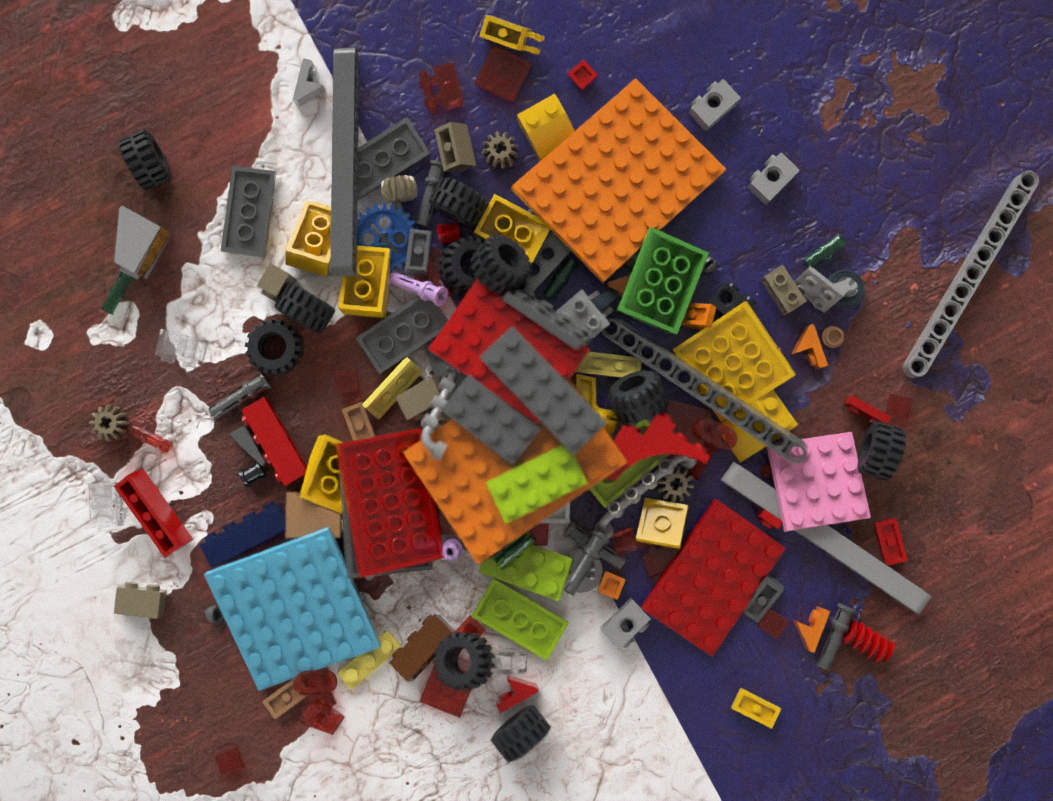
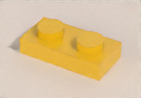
M741 687L731 706L733 710L771 729L781 711L779 706Z

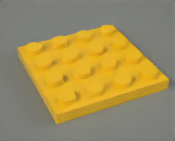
M747 301L713 322L711 328H704L673 349L677 357L748 404H751L796 375ZM699 384L701 393H709V388L706 384ZM724 396L717 397L719 405L726 406L728 404ZM713 410L721 422L726 419L724 416Z

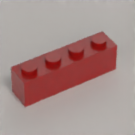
M263 397L242 409L241 411L244 414L242 420L248 428L251 427L254 435L252 437L258 446H262L265 451L263 456L268 465H273L276 471L274 476L278 483L289 486L305 477L307 465L269 398Z
M143 468L128 474L114 485V488L164 558L179 551L193 540L190 533Z

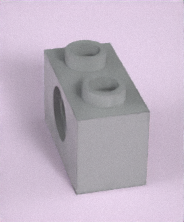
M724 79L719 83L713 82L706 89L708 92L703 97L699 95L690 104L692 107L689 114L705 132L736 106L741 99ZM708 101H716L718 103V107H710L708 105Z
M782 152L777 157L772 155L764 163L766 168L762 172L757 170L749 178L751 183L747 188L765 205L800 171ZM767 173H773L777 178L776 182L769 181Z
M630 597L600 627V630L620 650L622 647L627 648L634 641L633 636L638 631L642 633L650 625L648 621L651 618ZM631 620V629H621L622 621Z

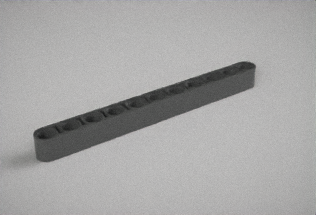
M356 47L335 48L333 53L330 249L332 277L356 276L359 53Z
M612 317L608 319L609 322L617 325V332L612 333L608 325L602 330V334L790 462L800 463L805 459L808 453V446L803 440L621 318ZM628 334L635 337L636 342L634 345H630L627 342L626 337ZM646 346L653 349V357H648L645 354L644 349ZM663 359H669L671 361V369H666L663 367ZM682 371L690 374V381L686 382L681 379ZM699 384H706L709 388V393H701ZM724 396L728 404L726 406L719 405L717 397ZM736 409H743L746 412V418L737 417ZM754 422H763L765 430H756ZM773 435H782L784 442L776 443L773 440ZM795 446L800 447L803 450V454L795 456L791 448Z

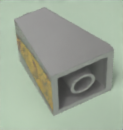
M121 205L118 217L114 262L121 266L120 271L136 279L141 276L147 279L172 234Z

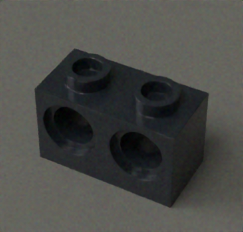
M723 282L707 302V304L716 306L715 313L720 317L745 301L748 302L754 313L759 309L756 306L755 300L747 295L745 297L738 293L739 289L730 282L728 284ZM721 293H726L730 297L728 304L720 301Z

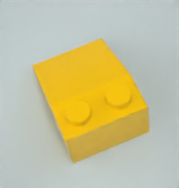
M556 94L517 115V122L539 161L545 158L575 131Z
M494 194L474 231V237H478L482 241H485L494 234L498 236L501 234L506 238L509 237L525 250L526 255L530 259L529 262L532 264L550 228L536 215Z
M306 200L286 248L285 265L327 277L330 271L331 207Z
M357 246L356 276L342 277L338 309L343 315L386 318L389 300L390 248Z
M774 390L749 404L788 431L798 425ZM741 409L736 412V416L746 418V412ZM728 419L715 427L740 463L767 446ZM754 422L756 430H765L763 422ZM774 434L773 440H777L782 435Z
M327 435L318 436L310 455L300 498L341 514L340 472L336 444L343 442Z

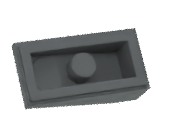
M410 229L405 275L427 277L432 231Z
M243 426L230 433V436L261 466L268 465L264 459L263 450L255 443L252 437L254 434L250 427Z
M769 574L765 576L743 613L759 624L783 593L784 585Z

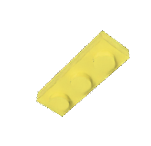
M589 352L576 370V373L622 378L630 373L641 371L642 361L636 357Z
M405 357L362 405L377 419H380L397 401L395 397L405 392L423 371L408 357Z
M389 630L379 637L381 642L380 648L356 656L338 671L337 674L350 690L390 658L398 648L402 647Z

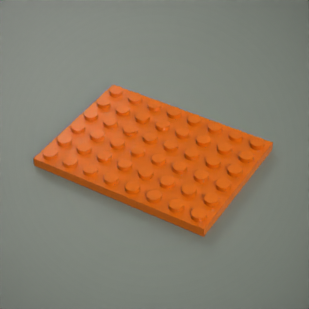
M635 78L512 185L511 190L604 283L642 248L649 227L661 231L725 172L726 168Z
M570 380L568 383L581 396L577 388ZM522 414L541 430L513 466L452 419L431 434L433 443L436 444L438 441L447 444L439 461L430 457L432 452L425 448L422 440L403 453L478 565L627 464V461L604 428L574 455L588 484L505 524L486 482L563 445L542 422L538 425Z

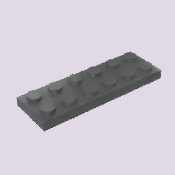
M513 326L480 356V359L573 455L577 454L607 425V422Z

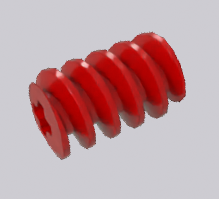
M854 620L851 623L849 631L845 633L843 644L847 645L852 641L851 649L854 650L857 646H860L859 654L864 653L866 650L867 659L874 655V663L877 664L880 660L885 663L891 657L895 643L888 641L884 636L880 637L878 632H873L870 627H865L862 622L858 623L857 620Z

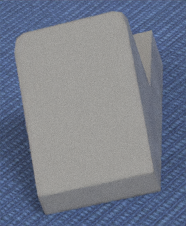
M303 58L292 99L297 106H302L326 92L323 85L311 82L316 78L317 68H315L312 60Z

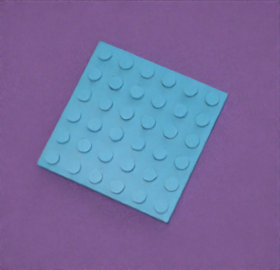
M330 527L213 569L204 575L258 691L381 647L380 639L353 578H347L345 560Z

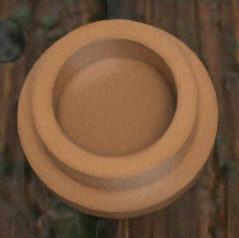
M830 326L823 331L822 341L827 347L836 348L843 343L844 333L839 327Z

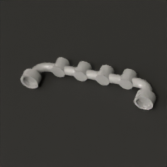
M450 364L446 368L450 372L448 378L443 376L438 385V389L442 390L440 395H434L429 405L433 410L430 415L425 414L420 426L424 427L422 443L426 449L432 452L430 457L438 461L441 459L447 444L438 441L436 444L433 443L431 434L437 425L442 412L441 409L447 403V399L460 374V371Z
M674 455L670 459H661L658 463L659 469L653 474L645 473L641 478L642 483L636 488L629 487L625 490V498L619 503L616 501L609 503L608 512L595 525V531L610 538L614 532L613 526L609 523L612 519L621 517L624 509L631 503H638L641 495L648 489H654L657 486V481L664 475L672 474L674 467L678 463L683 468L690 469L696 465L697 461L681 455Z

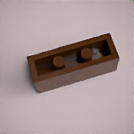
M434 614L433 616L429 615L422 622V628L418 632L414 631L407 638L408 643L403 648H398L392 654L393 659L389 664L407 682H413L436 658L437 655L434 654L435 649L440 648L438 644L440 641H445L444 637L457 633L440 615Z

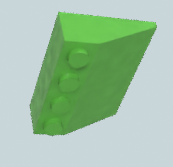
M649 227L617 310L657 330L677 335L709 252Z

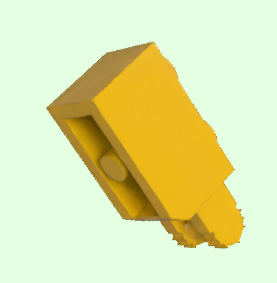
M490 15L485 16L479 37L504 46L537 55L540 54L541 50L534 46H528V39L530 37L540 42L544 41L545 38L542 35L531 32L528 28Z

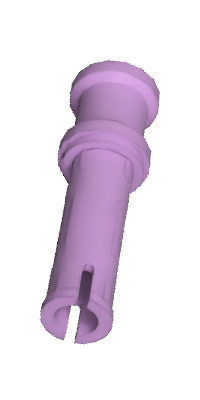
M393 272L390 275L389 283L391 285L415 293L423 301L429 300L436 306H442L448 299V290L445 287H436L430 281L420 282L398 272Z
M450 538L445 542L443 555L446 559H455L462 554L464 549L462 544L459 543L458 538ZM453 548L454 551L449 552L448 549Z

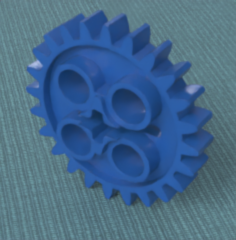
M383 203L382 209H379V206L374 204L373 211L366 207L367 214L364 215L359 212L361 220H357V246L390 248V271L392 273L395 272V266L402 270V262L406 263L410 229L416 223L415 220L408 221L410 214L407 213L403 216V208L396 212L394 204L391 205L390 209H387L386 203ZM383 217H388L390 220V226L387 229H381L379 226V221ZM371 224H374L382 234H389L388 240L399 250L398 253H395L387 243H380L381 237L370 227ZM368 232H372L375 237L374 242L371 244L364 242V235ZM397 233L405 235L406 239L402 245H397L394 241Z

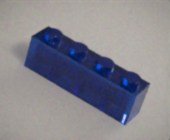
M273 501L263 506L264 511L257 515L254 511L244 516L243 522L239 524L233 522L223 527L224 532L218 535L214 532L204 537L205 542L199 545L210 567H216L285 531L286 510L283 504H275Z

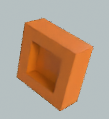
M604 571L597 592L618 600L626 579Z

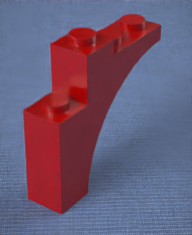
M663 412L661 415L657 413L643 436L639 434L641 430L632 424H629L628 427L626 425L622 426L613 442L627 461V464L606 478L616 482L617 478L631 465L651 456L664 454L681 455L705 464L710 455L706 453L707 449L697 443L693 446L688 443V437L679 432H676V434L672 433L676 426L672 422L674 419Z

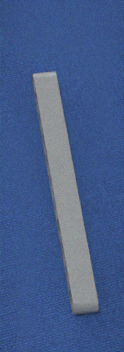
M1025 171L1016 176L1010 183L905 360L903 372L906 376L910 378L920 377L929 370L1038 186L1039 177L1035 172ZM1022 178L1027 180L1028 187L1023 185ZM1011 197L1016 198L1017 206L1011 202ZM1000 215L1006 218V224L1001 222ZM990 233L995 236V243L989 239ZM979 251L984 254V256H985L984 261H981V260L979 259V257H978V252H979ZM968 270H971V271L973 272V274H974L973 280H971L970 278H968V276H967V271H968ZM957 288L962 290V298H959L956 295ZM946 306L952 310L951 317L945 313ZM935 325H938L941 328V334L939 336L936 335L934 332ZM925 343L928 344L930 347L929 354H926L923 351V345ZM913 362L919 365L917 373L912 370Z
M732 462L721 481L782 521L776 490L737 463ZM828 525L794 530L916 614L920 615L931 599L928 593Z

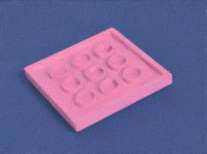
M852 432L801 439L807 444L808 453L800 463L790 462L767 446L784 532L871 518L862 475L858 471V457ZM795 446L791 448L795 456L803 454V450L800 447Z

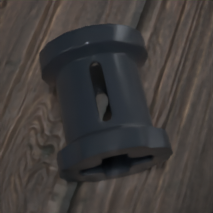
M255 462V465L245 470L241 469L238 471L242 482L247 488L251 486V483L268 477L264 467L258 462Z

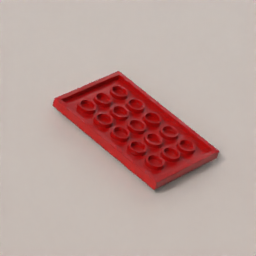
M477 279L428 350L464 375H471L507 404L539 425L541 421L480 359V356L513 326L569 382L590 352V349L583 345L582 348L576 350L503 300L505 296L489 291Z
M422 428L336 444L359 577L361 578L445 558L435 500L403 453L422 440Z
M714 498L640 608L713 657L749 604L752 595L764 577L768 576L786 548Z

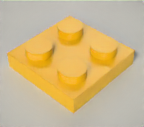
M645 498L636 541L680 549L688 505Z

